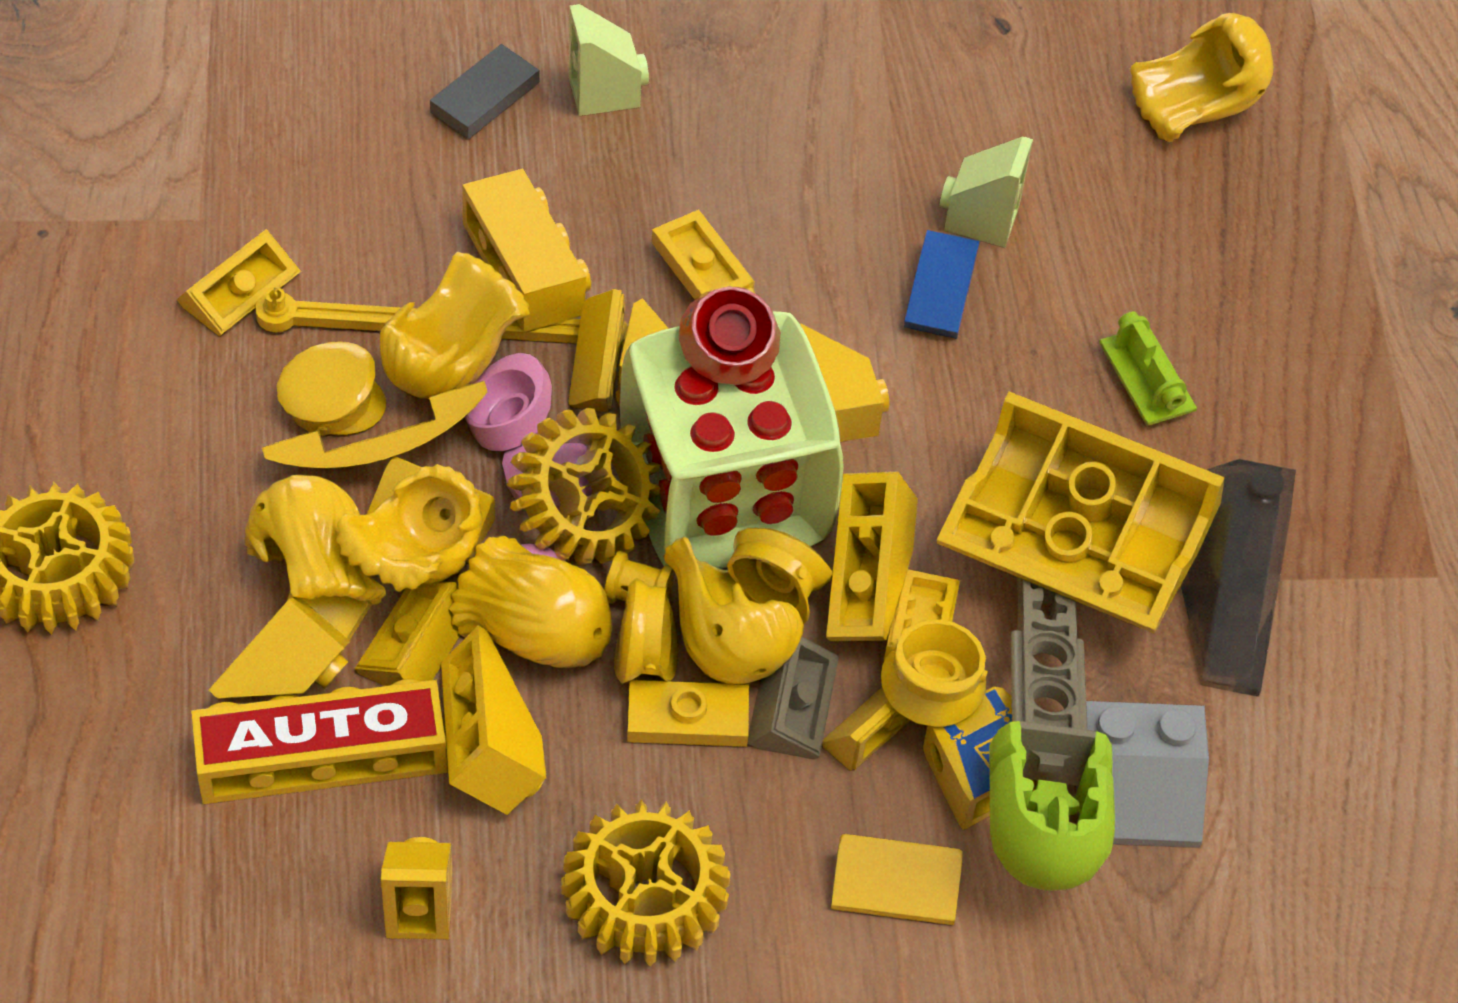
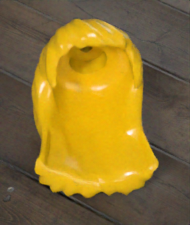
M1235 13L1222 14L1190 35V39L1194 40L1177 52L1151 61L1135 62L1131 66L1132 95L1135 97V104L1141 109L1142 118L1150 121L1153 130H1156L1159 139L1173 142L1190 125L1216 121L1241 113L1252 107L1265 93L1273 75V57L1269 39L1254 19Z
M455 253L433 295L411 313L410 311L415 306V302H408L382 328L380 332V354L386 376L400 390L420 399H429V396L475 383L494 358L506 328L514 321L529 316L530 306L528 302L524 300V295L516 289V285L504 279L500 273L494 270L493 266L470 254Z
M436 464L433 467L424 466L417 474L399 481L393 489L394 495L386 499L371 514H344L337 523L339 535L336 537V542L341 546L340 555L349 558V565H359L366 576L379 575L382 584L391 583L395 590L400 592L405 588L417 589L422 583L433 584L443 582L450 576L459 573L467 560L476 551L475 546L479 543L483 517L479 504V495L475 492L472 482L467 480L461 472L453 470L450 466ZM447 509L450 511L449 519L445 516Z
M291 475L288 478L273 483L268 489L259 494L251 508L248 522L245 526L244 542L247 546V553L255 556L257 559H261L263 562H269L274 559L281 561L285 558L290 593L294 598L314 599L324 595L328 597L335 595L339 597L348 596L377 605L382 602L381 599L386 595L385 587L372 576H366L359 565H349V558L347 556L340 555L341 546L336 542V537L339 535L337 523L344 514L360 515L355 502L342 488L318 476Z
M506 536L488 537L484 543L475 546V556L468 560L469 569L458 575V589L451 594L454 601L449 607L453 614L451 622L452 625L458 627V633L461 636L467 637L479 625L488 631L492 640L499 646L534 663L557 668L585 667L602 656L604 649L611 639L612 619L606 592L594 576L586 570L571 565L566 561L547 555L532 554L520 545L515 538H507Z
M686 537L676 539L673 544L665 548L664 560L675 571L678 578L680 626L683 641L688 654L704 674L714 680L730 685L746 684L769 677L791 658L802 638L804 629L800 614L793 605L773 599L765 604L750 601L745 596L739 583H736L731 577L728 570L716 568L705 561H699L695 558L690 541Z

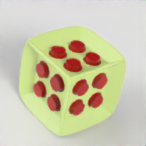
M773 311L781 335L779 353L771 368L756 380L738 385L716 383L696 372L684 357L679 342L680 326L647 335L631 343L624 355L621 372L620 423L621 428L628 424L636 426L635 434L631 440L634 445L644 441L651 443L649 451L642 455L646 465L651 462L661 465L658 472L649 476L651 483H656L660 486V495L648 499L660 512L656 518L644 521L650 529L649 536L652 545L664 566L668 565L663 557L666 552L665 548L673 544L676 539L682 537L689 539L695 558L699 561H705L716 568L724 569L728 568L727 564L734 553L733 543L738 531L754 527L771 528L788 533L810 547L826 539L832 531L839 508L844 469L839 426L829 391L813 349L800 323L791 313Z

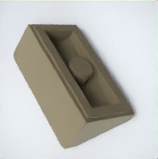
M802 637L791 658L775 673L760 679L748 735V745L761 750L809 759L820 757L839 656Z

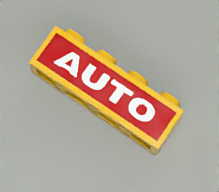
M414 679L397 681L390 686L366 689L342 687L326 694L302 697L285 694L276 696L269 701L246 704L221 702L206 709L191 710L197 777L203 804L447 773L446 740L437 680L420 682Z

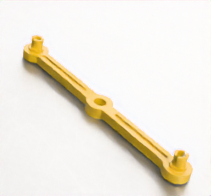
M275 287L269 288L265 295L258 299L255 306L258 324L270 332H283L290 329L293 325L381 331L387 321L402 308L295 301L292 296L285 293L280 287L277 288V292H275ZM569 319L527 332L522 331L516 320L506 328L501 339L577 344L580 319ZM625 320L623 323L620 350L624 346L626 333L628 329Z

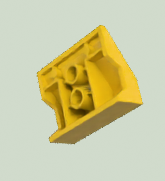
M1009 391L1002 406L995 434L977 471L965 480L940 531L937 544L1155 634L1195 560L1221 504L1225 477Z

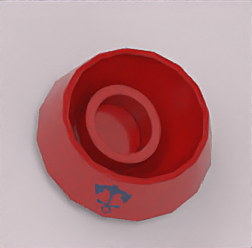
M727 286L705 292L689 304L680 320L679 342L685 359L697 373L716 383L738 385L756 380L771 368L779 353L781 332L773 311L759 295L746 288Z

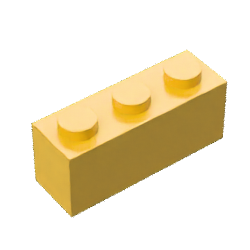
M523 168L462 184L463 225L485 263L493 266L494 270L500 273L504 279L516 285V289L524 295V300L530 306L529 316L517 320L522 331L527 332L580 317L586 291L591 290L590 273L584 260H576L570 250L569 238L563 224L560 222L555 224L549 214L548 202L543 190L540 187L534 188Z

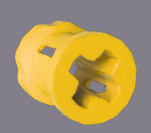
M618 551L612 561L604 589L608 603L613 604L617 599L626 602L629 584L635 578L644 581L649 586L667 587L666 594L669 600L675 571L669 565L659 569L631 561L627 553Z

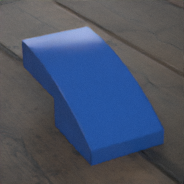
M927 230L907 308L904 328L955 339L958 338L980 241Z

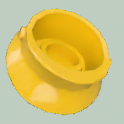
M328 342L304 350L297 354L283 368L276 384L278 401L284 410L292 416L295 423L308 432L319 430L321 436L327 434L349 435L365 431L380 421L386 409L385 394L374 381L375 362L372 355L365 348L350 342Z
M756 527L738 531L733 543L734 553L727 564L731 577L736 583H739L745 596L750 601L765 604L773 599L790 603L797 609L803 625H805L810 615L808 604L810 593L820 590L832 580L833 573L828 564L808 544L788 533L771 528Z
M635 578L628 588L615 649V675L622 684L635 679L641 674L659 675L668 682L674 678L676 673L678 644L675 619L666 594L667 587L649 586L638 578Z
M932 619L919 621L908 627L899 639H894L891 651L886 656L882 665V688L891 706L899 714L913 722L932 727L950 726L970 717L982 703L986 692L988 671L984 670L986 655L981 642L968 629L951 621Z

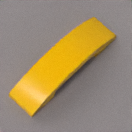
M479 381L429 396L435 419L325 451L319 430L262 447V451L267 460L310 468L349 467L384 460L410 451L447 431L476 407L488 393L485 381Z

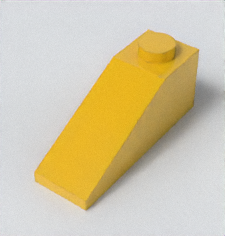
M899 472L843 474L826 638L829 641L887 640L913 554L918 498Z
M478 625L441 662L449 784L508 815L525 798L536 794L546 779L542 735L492 638L486 629Z

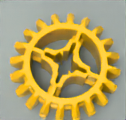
M585 408L579 412L578 416L575 415L573 410L568 409L558 413L556 421L546 418L537 424L538 434L531 432L523 437L521 444L526 452L515 454L510 462L523 474L510 477L506 485L514 490L521 491L522 497L512 501L510 509L513 511L525 509L529 518L522 521L519 530L528 532L537 528L540 533L536 538V547L542 550L555 542L554 551L557 558L561 560H566L573 554L578 565H587L592 562L594 557L603 564L614 559L615 551L629 553L635 547L633 539L640 540L649 534L650 529L644 520L654 519L660 512L648 500L660 495V486L656 483H651L649 476L658 472L661 465L652 462L646 465L642 455L649 451L651 443L644 441L637 445L633 444L631 440L635 434L636 426L628 424L617 431L616 414L607 413L598 420L594 408ZM565 443L588 445L586 453L578 457L576 464L568 461L558 464L552 461L558 449ZM611 463L618 474L620 482L612 474ZM584 477L589 483L586 486L580 487L579 478ZM591 486L592 494L591 496H586L582 490L585 487ZM550 490L553 491L559 499L560 512L556 508L552 500ZM611 508L618 511L614 521L606 530L589 531L583 529L586 519L593 517L596 509L605 511Z
M55 482L52 483L47 493L38 494L29 485L27 498L22 500L7 494L6 510H0V617L4 619L5 623L8 624L19 618L21 626L28 633L38 622H43L45 629L52 635L59 622L67 621L68 625L76 631L79 617L85 614L99 621L101 614L100 604L117 606V599L119 598L118 589L128 588L130 581L129 569L133 568L135 558L133 548L130 546L132 538L129 527H126L125 522H122L121 514L115 505L106 506L105 500L99 492L85 498L84 490L80 488L78 483L67 493H62L61 488ZM81 535L89 539L98 547V550L87 548L84 541L75 539L76 536ZM8 565L20 567L21 573L30 575L28 581L13 575L8 571Z
M641 799L636 804L635 813L628 815L616 803L614 809L611 810V822L594 815L593 820L590 821V833L578 831L573 839L574 851L567 852V855L564 857L563 870L566 874L561 879V893L564 895V898L568 899L566 901V914L569 920H579L578 933L581 935L582 940L598 935L597 949L601 955L614 946L620 947V959L624 965L632 958L633 952L644 953V959L651 967L656 962L657 952L663 950L676 962L681 956V942L698 950L699 946L703 943V932L714 933L719 926L720 915L718 913H723L727 909L729 894L726 892V888L730 884V871L727 866L723 865L725 852L722 845L712 844L713 834L710 831L709 825L693 829L694 817L691 815L690 810L677 819L670 817L671 807H669L667 801L659 808L658 813L647 812V806ZM675 859L683 864L691 874L696 885L694 891L683 886V878L672 871ZM598 874L610 879L609 886L619 892L616 906L612 905L598 889L595 882ZM657 875L656 883H652V880ZM643 880H649V884H643ZM639 881L640 883L635 889V882Z

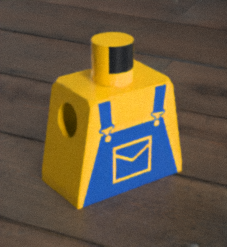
M992 687L986 690L983 701L978 709L963 721L950 726H927L923 745L925 757L962 830L990 816L989 744L1000 728L1012 722V696L1001 687ZM1032 780L1034 783L1033 791L1036 790L1038 783L1036 780Z

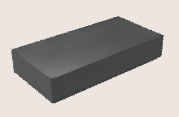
M500 44L430 99V113L467 139H470L540 82V70L503 44Z

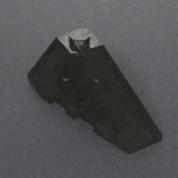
M1237 459L1206 469L1225 477L1221 504L1178 592H1182L1189 619L1187 629L1200 684L1202 686L1259 697L1262 689L1291 516L1296 470Z

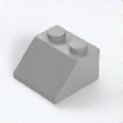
M1086 701L1087 730L1106 734L1112 744V776L1115 805V836L1113 844L1200 848L1203 839L1209 764L1205 706Z

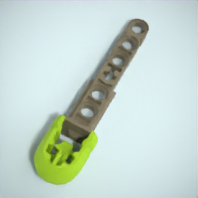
M1017 577L1018 630L1011 632L1012 722L1000 728L989 744L990 837L994 853L1010 875L1022 884L1047 891L1066 890L1091 880L1112 851L1115 836L1112 744L1106 734L1087 730L1084 641L1077 638L1076 601ZM1042 604H1051L1049 619H1045L1043 611H1040ZM1039 653L1050 654L1058 658L1063 665L1047 667L1037 662L1033 655ZM1040 697L1054 699L1063 706L1064 710L1060 712L1045 711L1034 702V699ZM1032 780L1038 781L1037 786H1036V790H1034V791H1033L1034 783H1033ZM1067 785L1079 786L1075 798L1068 793ZM1079 811L1080 816L1077 825L1069 822V815H1077Z

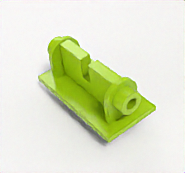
M1134 311L1121 316L1118 320L1120 328L1117 334L1100 339L1099 344L1146 426L1197 411L1195 403L1186 390V384L1179 378L1153 334L1147 318L1139 316Z

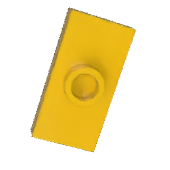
M907 570L891 623L884 660L891 651L894 639H899L908 627L919 621L932 619L953 621L960 580Z
M630 680L627 742L747 747L749 684L730 685L724 683Z

